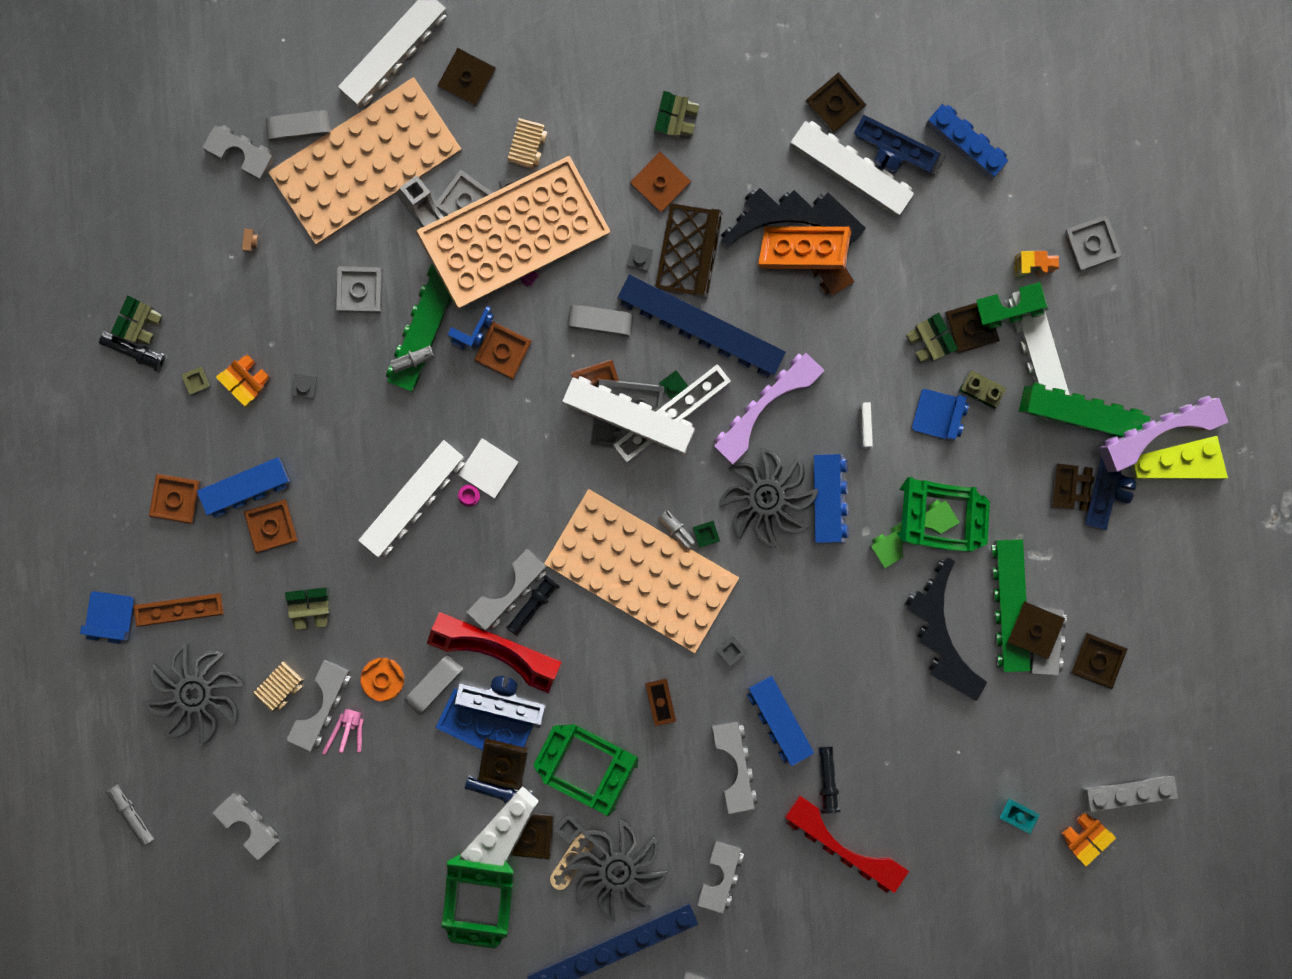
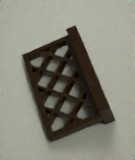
M670 203L655 284L656 288L708 299L723 217L721 210ZM675 209L683 210L688 216L679 224L673 219ZM699 213L707 214L706 223L698 227L692 218ZM691 220L696 230L685 236L680 227ZM678 229L684 239L673 245L669 240L670 234ZM699 232L703 242L694 249L689 239ZM687 242L693 251L682 258L676 248ZM674 250L680 260L669 267L665 261L666 255ZM696 254L699 264L690 270L685 260ZM683 263L689 272L678 279L672 270ZM670 272L676 281L670 286L661 285L662 277ZM690 275L695 280L694 290L685 289L681 284Z

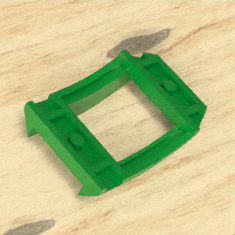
M907 477L899 489L904 491L902 528L901 532H897V535L903 542L963 552H973V550L988 544L990 501L985 495L981 496L977 492V487L953 486ZM927 496L967 501L965 540L924 534Z
M575 724L555 725L552 727L533 766L544 784L609 817L617 809L615 806L634 769H638L639 757ZM574 737L613 756L595 795L555 776Z
M461 854L447 861L445 901L441 928L447 931V937L451 943L495 949L504 937L507 938L512 899L513 869L506 861H504L503 866L461 860ZM459 882L501 888L497 927L455 921Z

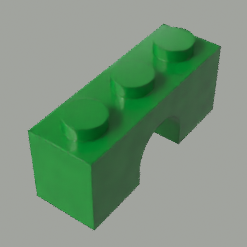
M1041 282L1020 287L1021 300L1013 308L1004 307L998 294L977 299L983 326L985 328L989 327L991 330L1002 327L1001 323L1010 321L1011 324L1023 321V317L1031 315L1032 318L1045 315L1044 311L1049 309Z

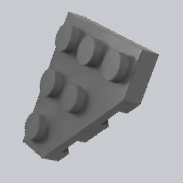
M598 379L597 388L599 385L611 389V393L619 396L620 393L632 398L631 402L638 405L640 402L652 406L651 410L655 412L662 407L664 386ZM593 417L590 444L613 447L616 442L629 432Z

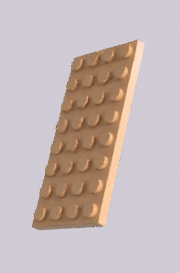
M413 77L268 173L314 243L318 245L396 194L401 186L415 176L422 177L462 151V149Z
M567 156L417 230L416 234L458 310L608 235L611 231L570 156Z
M590 489L586 492L544 563L546 566L693 653L697 651L739 579L736 575L692 549H685L680 542Z

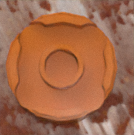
M376 658L363 668L360 679L361 687L369 698L377 701H389L401 692L404 685V673L395 661L388 658Z

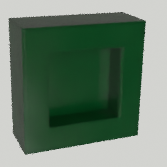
M677 370L659 382L660 386H664V391L671 400L688 387Z
M714 521L692 527L699 548L720 542Z

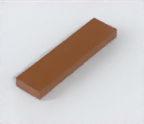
M221 593L133 605L136 627L224 615Z

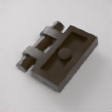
M1057 463L1051 507L1074 510L1075 501L1081 502L1080 511H1088L1092 498L1090 496L1091 483H1094V476H1092L1093 468L1084 467V475H1078L1079 466ZM1077 482H1083L1081 495L1076 494Z

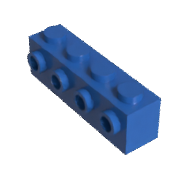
M941 104L928 119L926 125L992 181L1009 161L1006 158L1007 154L998 147L995 149L990 145V140L984 134H977L973 130L974 126L966 119L962 121L956 116L957 112L954 108Z
M841 454L814 455V487L819 489L817 499L815 500V543L818 544L846 543V538L849 537V527L845 525V516H848L849 513L848 503H845V494H848V482L845 481L848 462Z
M277 457L197 490L206 515H213L216 518L226 514L225 510L233 507L235 510L245 506V501L253 498L254 501L265 498L266 493L274 490L275 493L287 488L286 484L291 482L281 458Z
M769 676L749 687L750 693L747 696L753 706L757 704L761 712L757 714L762 724H768L771 729L768 735L773 744L778 743L782 749L778 753L784 764L789 762L790 766H793L813 755L814 751L773 677Z

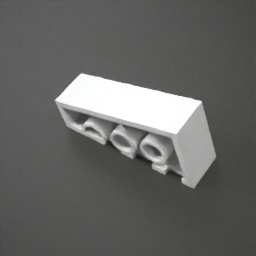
M522 786L465 849L461 856L466 861L503 866L504 861L508 862L539 801Z

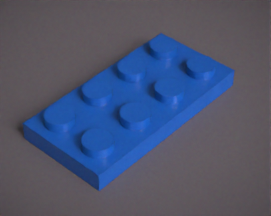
M454 688L435 727L483 750L486 738L524 747L533 729V726L454 707L458 691L456 688Z

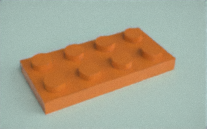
M765 226L758 265L760 269H845L851 236L850 227Z

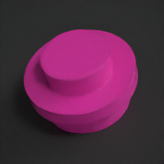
M473 485L463 486L458 492L460 503L467 507L476 505L480 499L479 490Z

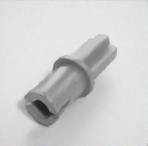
M429 345L415 352L409 351V354L391 360L390 364L392 370L397 373L412 366L416 368L418 364L435 359Z
M669 510L658 518L668 529L670 536H674L685 549H690L695 544V540L683 528L684 524H680Z

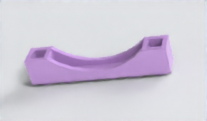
M807 353L803 356L798 354L790 362L793 366L788 371L783 369L775 377L777 382L772 387L767 385L760 393L762 398L757 403L753 400L744 409L747 413L742 418L737 416L729 424L732 428L726 434L722 431L714 439L716 442L714 448L731 465L748 450L752 427L758 415L769 403L785 393L809 388L824 373L825 370Z
M1210 396L1203 397L1197 400L1198 404L1194 406L1188 404L1180 407V412L1176 414L1170 412L1162 415L1161 420L1156 423L1155 420L1142 424L1143 428L1140 430L1134 428L1124 432V437L1122 438L1113 437L1106 440V445L1099 447L1107 471L1117 472L1135 464L1145 447L1156 436L1169 429L1186 427L1198 431H1207L1227 423L1228 419L1220 398L1211 399Z

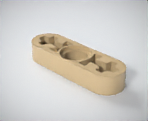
M582 833L578 834L550 877L551 885L557 890L565 889L579 870H568L573 873L570 876L567 872L564 877L566 883L556 884L554 876H560L563 872L560 866L563 865L566 869V858L569 855L578 854V852L571 849L574 846L576 849L579 848L581 844L578 841L579 838H585ZM588 840L590 846H585L581 852L591 851L594 844Z

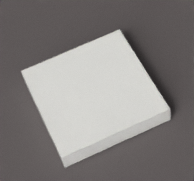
M866 402L859 406L860 446L862 450L870 449L873 446L871 402Z
M482 438L458 475L495 499L519 462Z

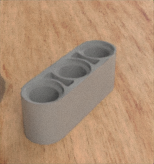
M325 110L266 118L268 141L323 136L328 132L331 133L329 113Z
M571 305L567 327L630 336L633 314Z
M447 654L409 693L404 701L417 714L421 715L461 673L463 668Z

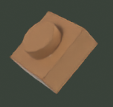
M244 228L242 251L244 253H253L254 248L258 247V235H255L253 229Z

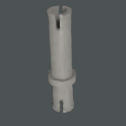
M117 784L106 793L116 806L117 813L120 812L141 846L144 847L154 840V837L131 805L133 804L132 801H128L119 785Z

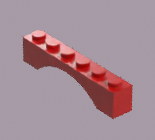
M439 612L426 643L446 652L472 651L494 657L513 668L529 686L548 694L561 665V661Z
M798 795L784 816L788 819L786 824L796 831L798 828L806 832L804 836L815 843L818 840L823 843L822 849L832 856L836 852L843 857L841 859L842 863L850 868L853 865L859 868L860 872L858 874L868 881L871 878L879 882L877 887L887 894L889 891L895 893L910 872L890 857H866L843 847L828 832L821 819L819 809L800 795Z

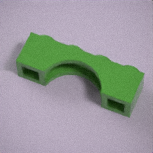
M938 499L928 505L930 510L925 515L926 529H930L940 535L960 523L946 500L940 502ZM902 522L891 528L893 533L886 537L884 534H881L872 540L874 544L870 548L883 569L904 557V542L897 535V532H901Z

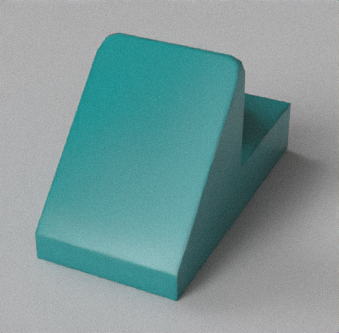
M1009 799L999 819L1031 834L1040 814Z

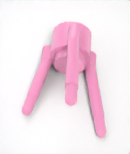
M345 709L344 714H340L339 720L322 752L323 755L327 754L342 723L345 731L339 753L344 751L350 729L355 730L356 726L357 752H361L364 719H360V712Z

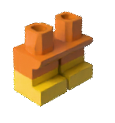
M1021 251L1014 256L1015 278H1024L1031 273L1030 271H1034L1035 275L1041 278L1045 274L1054 273L1055 270L1059 269V256H1047V251Z
M245 355L239 361L234 360L226 370L216 376L246 408L265 390L264 386L271 378L263 369L254 377L248 372L256 364L249 355Z
M1083 812L1076 819L1083 829L1077 834L1069 826L1061 835L1067 842V848L1086 867L1100 854L1099 851H1103L1116 837L1098 819H1093Z

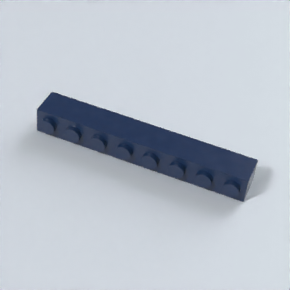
M630 274L617 297V300L621 301L620 306L628 310L635 308L640 311L639 315L648 320H651L653 317L660 321L659 325L669 330L673 327L679 330V335L687 339L693 337L699 340V345L710 349L712 346L718 349L717 353L728 359L732 356L738 359L737 363L745 368L752 366L758 369L756 373L766 378L769 375L774 377L786 351Z
M688 902L529 973L527 977L528 979H578L697 926L698 921Z

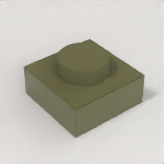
M202 366L181 375L189 395L211 387Z

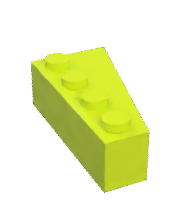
M1217 436L1140 454L1137 462L1130 466L1134 479L1224 480L1228 478Z

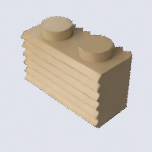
M519 118L507 158L508 163L533 170L534 165H539L542 155L541 152H538L540 144H545L548 132L544 131V125Z
M282 662L253 692V695L271 712H274L276 709L280 711L288 703L285 699L291 693L295 695L303 687L300 683L304 679L286 662Z

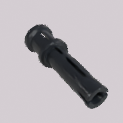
M105 331L99 339L100 345L134 358L137 364H145L152 367L155 372H159L164 364L166 355L150 351L147 346H136Z
M544 575V580L538 588L532 590V596L506 627L514 635L518 636L541 605L547 604L549 602L548 598L555 589L560 588L547 575Z
M820 747L822 789L819 793L822 796L823 803L821 814L841 813V809L838 808L837 795L839 790L836 788L833 747Z

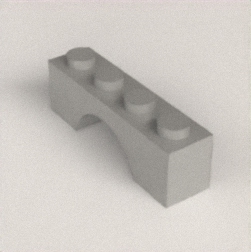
M415 176L399 188L398 197L422 228L443 218V215L433 202L430 191L418 176Z
M528 549L512 564L516 576L512 590L506 596L499 599H488L481 596L467 611L486 631L489 628L493 630L501 622L499 617L504 612L508 614L516 606L514 601L519 596L524 598L531 590L529 585L534 580L539 582L546 574L544 571L546 566Z
M327 660L323 661L315 678L323 693L322 707L314 717L307 720H296L287 741L310 752L314 748L318 749L323 739L320 734L323 728H328L332 717L329 716L332 708L337 709L342 697L339 696L342 688L346 689L350 682L349 670Z
M738 721L712 726L716 749H721L731 754L737 764L736 779L724 791L728 814L754 809V804L758 802L756 791H751L750 782H754L752 770L747 769L746 760H750L748 748H743L742 739L745 738L743 725L739 726Z
M1171 775L1125 784L1084 789L1087 811L1090 812L1178 798L1175 776Z

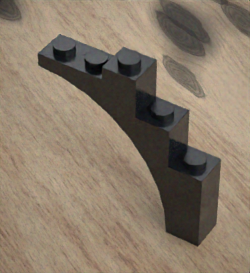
M759 188L757 191L752 189L744 198L746 200L744 206L749 212L743 211L736 219L738 223L733 228L729 226L721 234L723 238L721 244L728 249L739 238L753 230L772 224L799 223L814 227H850L849 246H851L865 231L866 227L829 192L825 196L820 194L813 201L815 206L812 207L795 190L791 193L787 191L778 200L781 203L778 205L766 192Z
M946 557L944 561L940 559L934 571L937 573L934 579L929 578L923 588L926 591L925 594L920 591H916L915 594L910 593L905 602L907 605L906 611L928 623L927 626L922 625L916 636L919 637V640L917 642L940 655L938 659L934 657L928 667L931 670L929 675L970 699L977 701L988 682L974 673L961 659L952 644L946 628L944 593L948 577L955 563L954 560Z

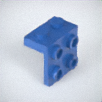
M486 306L472 336L451 327L448 333L451 345L460 350H463L464 347L471 351H474L475 347L479 348L484 340L482 334L484 329H489L494 320L492 309Z
M923 389L920 394L912 429L923 434L955 441L956 437H961L963 424H960L962 415L966 416L969 403H966L967 397L960 395L955 397Z
M96 591L91 592L86 624L81 625L80 634L86 635L88 640L99 641V637L108 638V643L121 644V640H128L134 605L133 597Z

